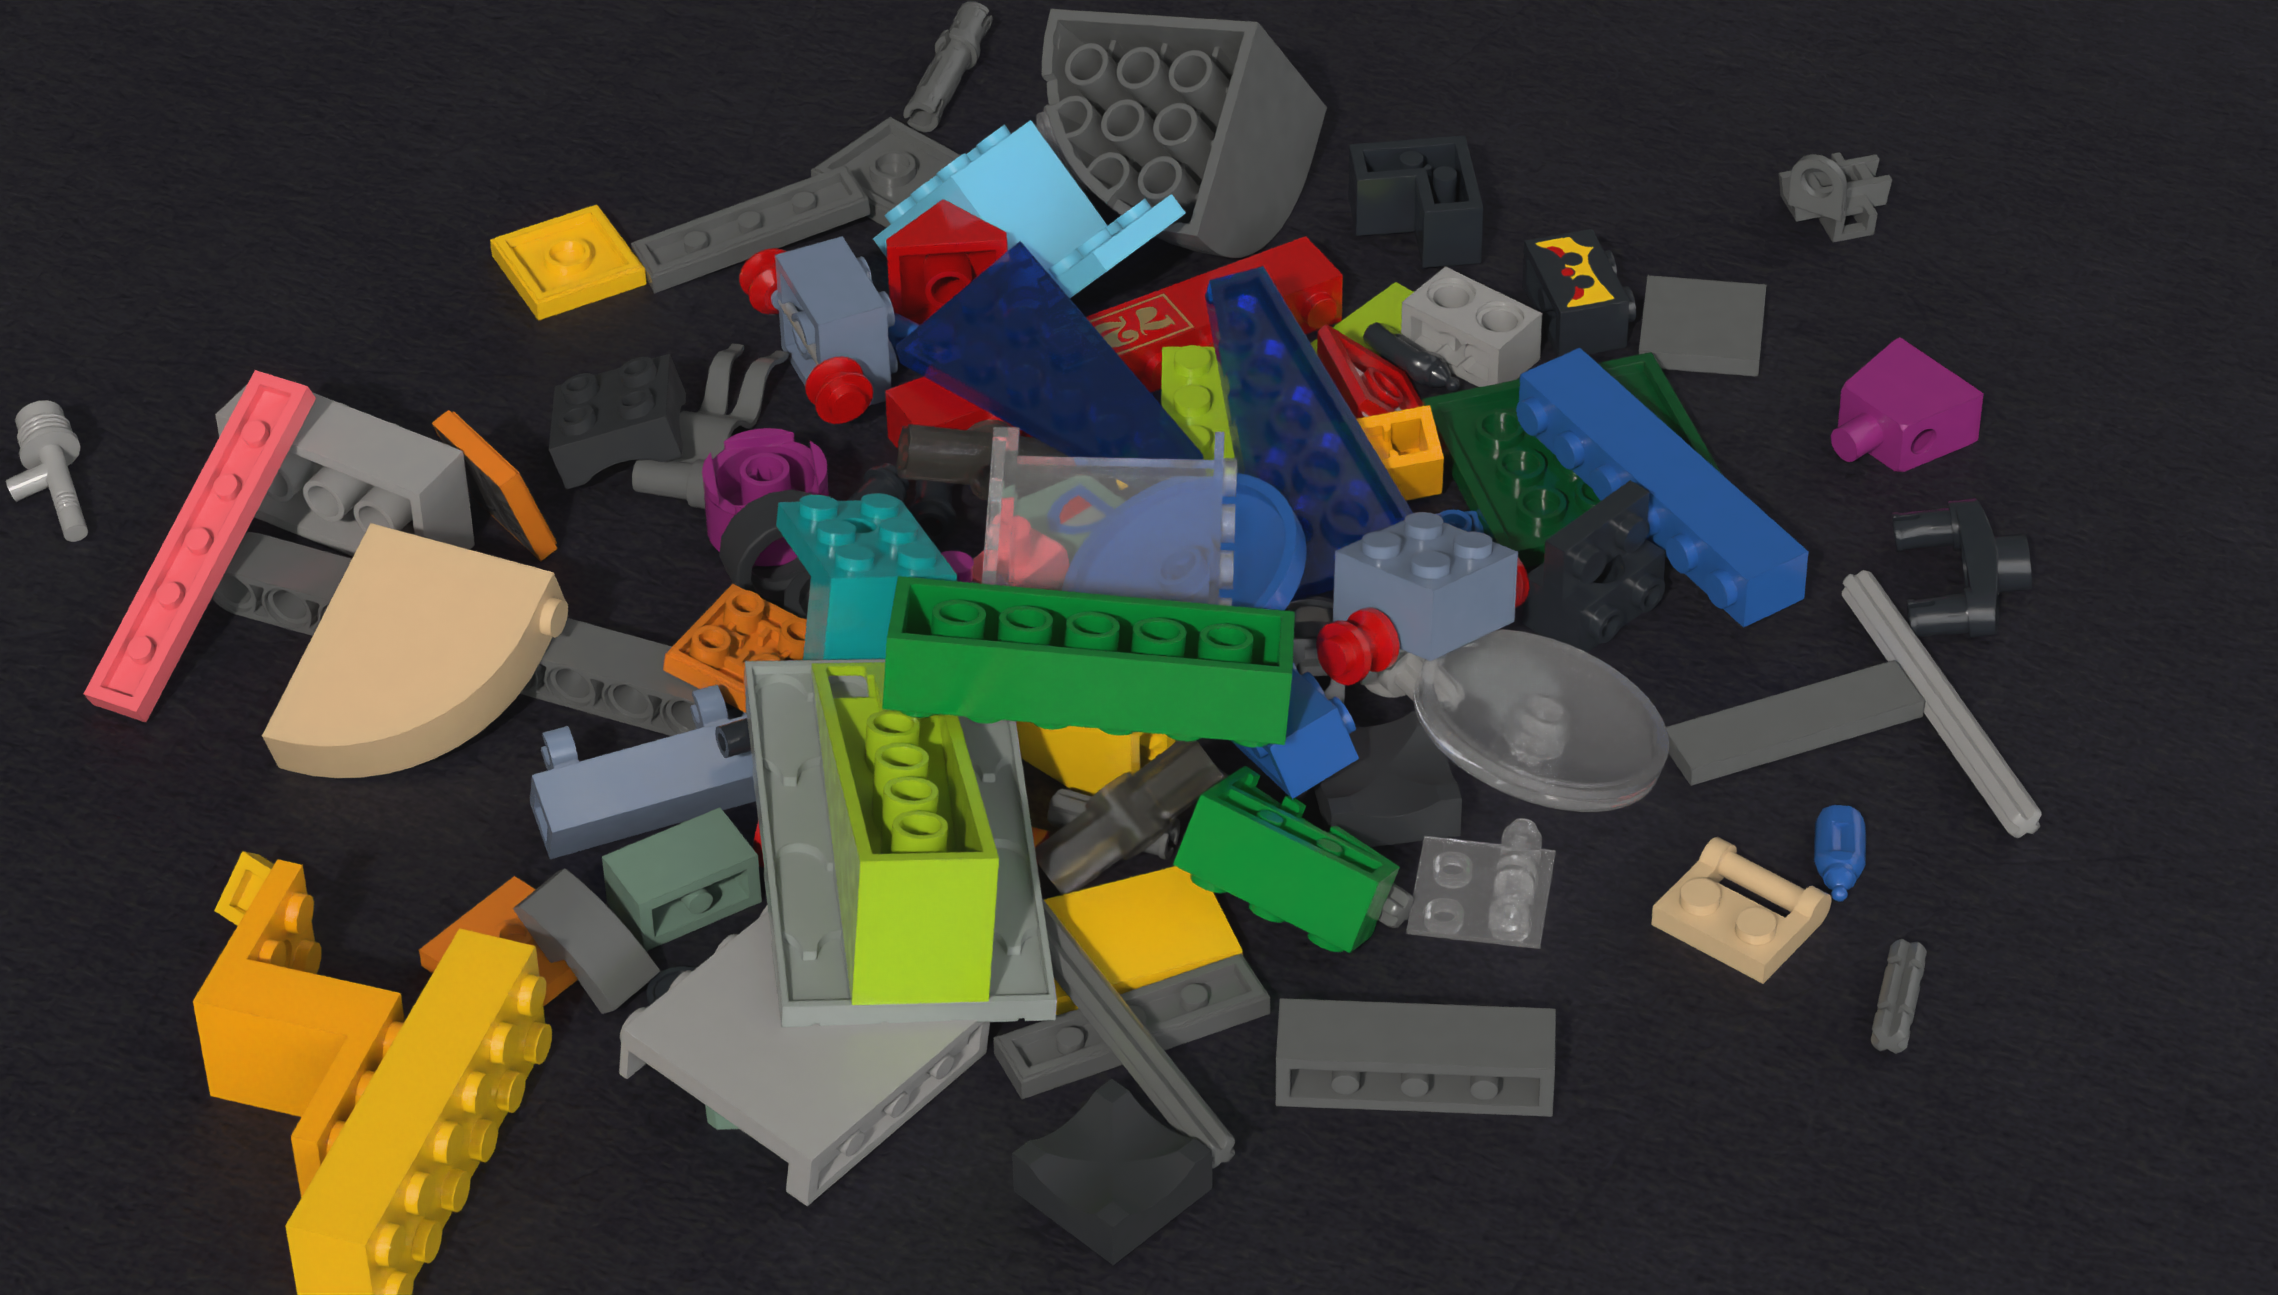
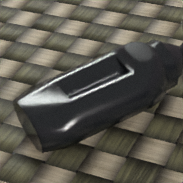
M1375 322L1365 330L1363 335L1364 342L1378 354L1406 371L1415 382L1427 385L1430 388L1446 386L1450 392H1455L1459 389V380L1451 377L1448 364L1443 361L1439 354L1427 351L1384 323Z

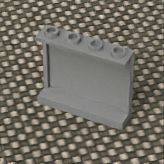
M767 905L755 922L740 934H731L726 937L718 946L714 955L694 971L687 970L680 974L664 995L648 1008L641 1007L628 1017L620 1032L619 1074L628 1079L646 1063L788 1162L786 1192L808 1206L986 1054L990 1022L950 1020L830 1026L813 1024V1026L781 1027Z

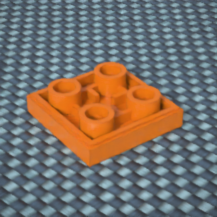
M732 584L665 654L663 670L698 689L718 685L724 702L746 713L745 661L803 660L807 619L800 618L762 599L752 591Z

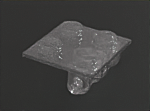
M1525 818L1514 820L1511 825L1504 829L1501 844L1424 836L1413 893L1414 901L1408 919L1407 934L1540 949L1556 850L1542 849L1541 833L1533 821Z

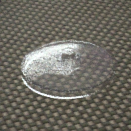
M1498 629L1435 660L1428 661L1425 659L1414 686L1413 702L1415 711L1424 731L1433 743L1449 759L1475 778L1499 791L1530 803L1577 812H1599L1623 808L1641 800L1653 789L1668 757L1669 737L1664 721L1653 703L1633 682L1610 665L1587 652L1544 636Z

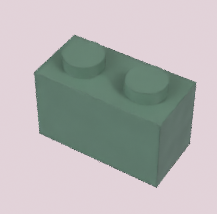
M721 807L602 856L607 904L645 951L762 902L758 854Z

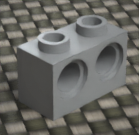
M1446 266L1402 302L1401 334L1427 351L1439 354L1443 361L1448 364L1450 373L1478 387L1517 380L1520 374L1526 372L1540 360L1542 313Z

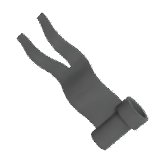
M732 343L728 349L719 351L709 369L705 396L700 410L697 413L682 411L680 413V429L683 443L682 457L665 462L637 460L632 473L633 489L640 493L687 500L691 507L705 509L702 478L704 460L710 452L713 459L724 450V441L731 437L734 429L737 427L752 429L756 424L761 412L768 375L775 365L783 363L788 358L789 353L776 350L772 355L760 357L754 361L745 374L737 405L730 415H726L732 365L735 359L742 355L744 345Z

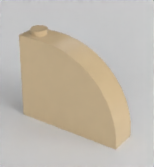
M370 523L262 735L278 767L301 774L329 778H362L389 774L435 759L459 747L480 733L517 698L534 674L552 637H558L565 627L568 617V604L565 601L554 572Z

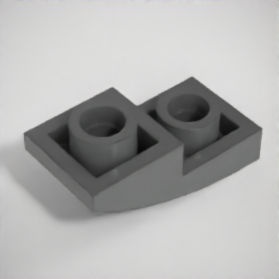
M567 869L556 872L513 908L549 962L554 963L564 959L601 1014L616 1010L660 972L645 949L620 919L598 896Z

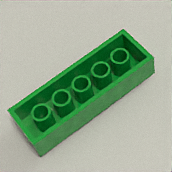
M898 576L887 634L882 709L898 710L904 715L916 718L942 714L965 716L971 721L984 724L996 723L1000 720L1032 722L1038 727L1051 730L1062 729L1067 726L1099 728L1105 733L1119 736L1129 735L1134 732L1166 734L1172 739L1186 742L1196 741L1201 738L1233 740L1235 743L1245 747H1263L1268 744L1285 745L1293 670L1295 612Z

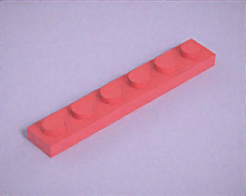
M254 371L84 692V695L93 705L147 722L316 400L308 386L260 371Z

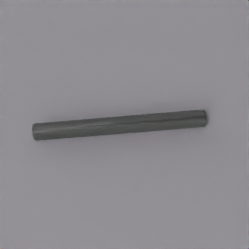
M1042 899L1053 976L1177 1134L1195 1138L1212 1150V1169L1221 1162H1229L1235 1155V1150L1233 1149L1235 1138Z

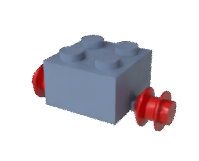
M843 236L791 251L778 248L765 249L751 256L740 271V286L749 296L751 305L758 312L763 314L779 313L782 349L789 353L788 359L803 382L806 395L815 405L816 412L820 418L832 424L846 423L859 417L868 406L886 401L885 390L891 389V374L896 373L898 368L895 351L888 337V327L894 326L895 315L887 293L885 291L878 292L874 287L871 272L864 257L856 258Z

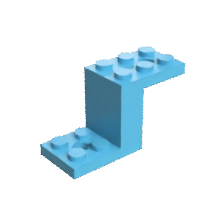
M1030 120L1012 134L1003 125L977 144L976 148L967 154H962L936 173V176L911 193L910 197L884 215L891 225L875 236L873 240L887 258L886 239L942 199L1007 232L1010 315L1022 332H1024L1186 213L1171 194L1153 208L1146 199H1143L1110 225H1107Z

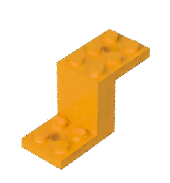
M277 859L194 998L193 1005L210 1096L301 1117L291 1135L302 1198L404 1024L405 1019L401 993L317 975L321 962V946L318 942H315L312 926L314 901L313 897L307 894L303 865Z

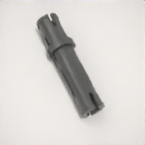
M966 2L962 4L950 29L943 31L935 43V57L924 73L913 97H911L909 103L904 108L903 116L904 118L911 117L907 124L913 129L920 132H930L937 127L943 111L956 91L964 72L972 68L977 62L981 51L980 43L993 22L992 15L986 16L989 12L988 8L981 3Z

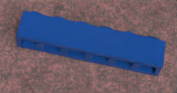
M1581 348L1520 374L1519 403L1517 404L1516 412L1518 421L1524 431L1531 436H1535L1556 455L1563 467L1572 470L1591 487L1600 501L1630 480L1648 490L1650 493L1647 540L1665 550V556L1669 559L1672 566L1678 572L1687 575L1699 586L1716 607L1724 609L1744 628L1804 599L1808 551Z

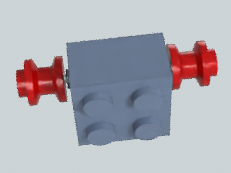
M1426 512L1410 514L1405 517V520L1381 531L1367 533L1361 540L1336 550L1333 603L1334 622L1325 625L1320 630L1316 641L1317 656L1322 669L1339 684L1353 685L1366 678L1369 671L1380 672L1391 667L1398 658L1399 649L1432 661L1514 622L1515 608L1524 603L1529 592L1528 574L1523 563L1518 558V552L1492 542V538L1484 533L1464 531L1444 523L1440 516Z

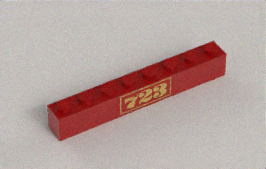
M1307 236L885 390L888 438L918 474L929 467L951 468L1162 389V347H1184L1189 345L1201 347H1245L1249 345L1274 347L1319 330L1325 324L1330 326L1342 321L1343 274Z

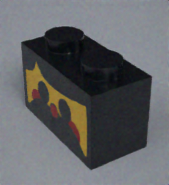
M1593 229L1525 240L1522 287L1533 309L1542 313L1541 326L1557 358L1578 348H1581L1586 354L1626 348L1628 322H1633L1636 318L1634 296L1628 286L1622 287L1617 278L1613 254L1610 250H1603Z

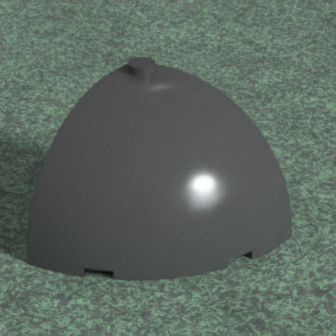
M1050 9L1042 54V77L1047 81L1049 106H1046V111L1054 137L1062 153L1082 182L1119 216H1122L1143 199H1146L1153 208L1172 194L1186 214L1155 236L1169 244L1203 254L1228 258H1242L1252 255L1268 244L1283 227L1300 196L1312 163L1327 107L1259 22Z

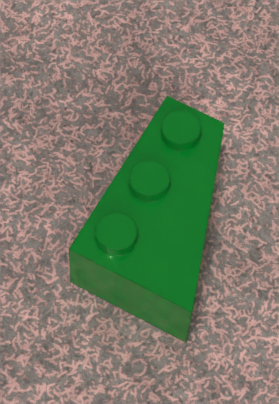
M1247 766L1242 767L1202 793L1173 863L1174 866L1190 873V879L1193 883L1214 893L1228 892L1248 902L1249 909L1257 916L1277 923L1286 921L1308 932L1307 936L1310 941L1329 951H1346L1351 953L1372 936L1400 868L1398 865L1338 826H1332L1329 833L1317 828L1302 818L1306 808L1305 804L1296 798L1292 799L1290 796H1285L1282 804L1256 787L1260 775Z

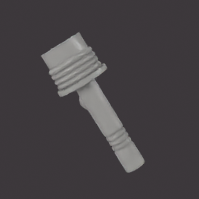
M45 400L30 403L19 411L15 420L18 429L17 439L20 445L19 456L22 465L28 470L7 479V487L16 502L49 487L64 538L71 542L82 540L87 536L88 528L68 469V465L72 464L79 456L81 446L78 437L73 433L69 420L64 416L62 407L56 402Z

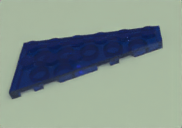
M1264 266L1212 279L1209 281L1205 299L1237 473L1259 478L1276 488L1286 498L1302 525L1307 546L1306 563L1300 584L1291 602L1334 590L1336 550L1361 540L1367 533L1381 531L1405 520V517L1413 514Z

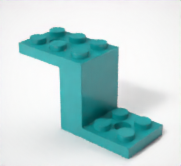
M872 493L864 495L860 501H837L824 495H806L800 499V502H778L776 527L811 576L803 660L885 659L887 634L898 576L957 581L955 571L904 503L891 495Z

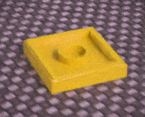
M593 205L490 240L492 257L538 321L647 285L644 266L598 205Z

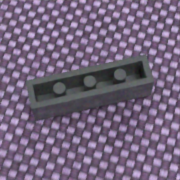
M1280 998L1276 1051V1106L1552 1117L1555 1077L1556 1009Z

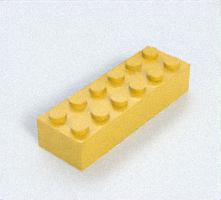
M459 928L285 1225L297 1295H412L414 1280L424 1263H431L438 1253L442 1239V1229L451 1213L459 1212L465 1205L470 1189V1179L480 1161L487 1162L491 1158L497 1143L498 1129L508 1112L514 1113L520 1106L524 1095L525 1081L534 1064H542L548 1055L552 1041V1028L549 1024H545L543 1002L546 994V980L544 977L539 976L536 946Z

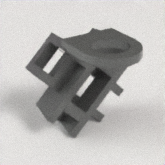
M1840 152L1831 154V159L1816 154L1803 156L1796 162L1791 171L1779 173L1780 195L1795 221L1818 218L1832 242L1874 235L1878 215L1874 207L1886 205L1892 179L1890 175L1875 177L1880 160L1876 154L1844 160ZM1853 215L1857 223L1844 225L1845 217Z

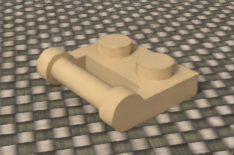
M1714 837L1705 846L1699 861L1653 905L1652 925L1764 984L1822 924L1829 912L1832 899L1828 893L1814 886L1803 889L1737 854L1735 845L1719 837ZM1725 877L1791 913L1785 918L1723 886L1719 882Z

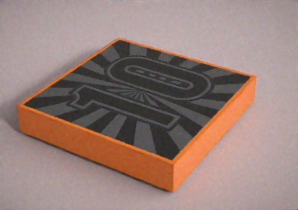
M447 410L433 421L432 425L442 443L463 451L467 487L472 497L540 562L558 549L556 546L557 542L519 471L454 411Z

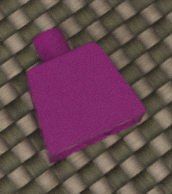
M1899 337L1845 382L1841 390L1838 428L1833 430L1831 434L1832 446L1838 456L1847 462H1853L1869 453L1893 471H1908L1973 444L1978 440L1984 393Z

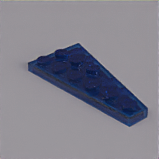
M1021 241L896 345L899 361L902 365L1140 496L1171 481L1207 472L1201 451Z

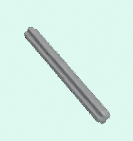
M1866 570L1859 572L1857 575H1847L1843 580L1845 586L1842 591L1843 598L1887 661L1895 660L1924 698L1925 715L2004 828L2011 836L2016 838L2026 833H2035L2040 827L2038 820L2041 817V810L1871 572Z

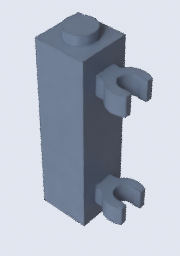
M718 685L692 691L695 705L690 706L697 729L580 762L568 726L543 732L542 737L546 746L541 747V752L548 771L532 775L530 804L549 859L684 822L719 807L722 810L755 802L751 751L724 758L718 748L715 735L717 726L745 719L747 715L729 720L725 702Z

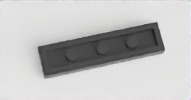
M847 165L637 240L631 243V248L645 268L647 282L653 292L657 293L745 261L762 250L780 248L870 215L869 200Z
M1893 660L1664 727L1662 745L1690 786L1921 718L1924 713L1925 700L1898 663Z
M1241 953L1120 994L1164 1050L1270 1014V996ZM1079 1009L1058 1015L1055 1020L1041 1021L994 1037V1054L1021 1099L1123 1065Z

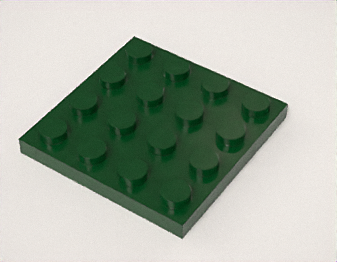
M1652 352L1598 363L1720 472ZM1520 379L1422 399V406L1430 405L1444 461L1470 511L1477 512L1484 534L1490 536L1492 542L1517 551L1518 558L1525 568L1544 563L1545 541L1600 502L1591 487L1572 470L1563 467L1555 454L1535 436L1527 434L1520 425L1516 412L1517 404L1519 403Z

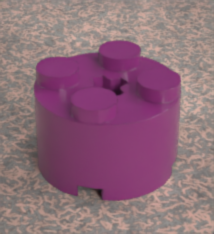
M763 428L735 434L724 441L723 451L713 459L710 452L703 463L702 478L707 533L712 545L719 552L721 536L730 520L748 503L768 493L790 489L829 497L827 461L823 451L812 441H810V448L795 442L794 433L783 429ZM782 537L773 541L759 554L752 568L756 566L784 565L793 561L797 555L785 538Z

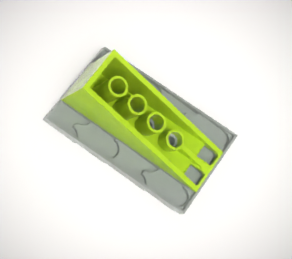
M885 659L745 661V706L753 761V781L764 860V880L772 936L771 948L781 1027L813 1026V1024L831 1026L950 1020L1010 1022L1018 1021V1018H1024L1025 1021L1055 1020L1057 996L1016 721L1000 720L996 723L984 724L971 721L965 716L942 714L916 718L904 715L898 710L882 709Z

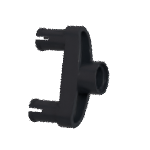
M1975 498L1948 501V507L1904 513L1892 512L1896 552L1952 546L1953 551L1959 550L1966 586L1963 588V593L1923 599H1907L1908 623L1916 636L1926 637L1968 633L1969 638L1997 635L1999 627V593L2032 589L2031 564L2026 534L1994 536L1988 518L1981 504Z

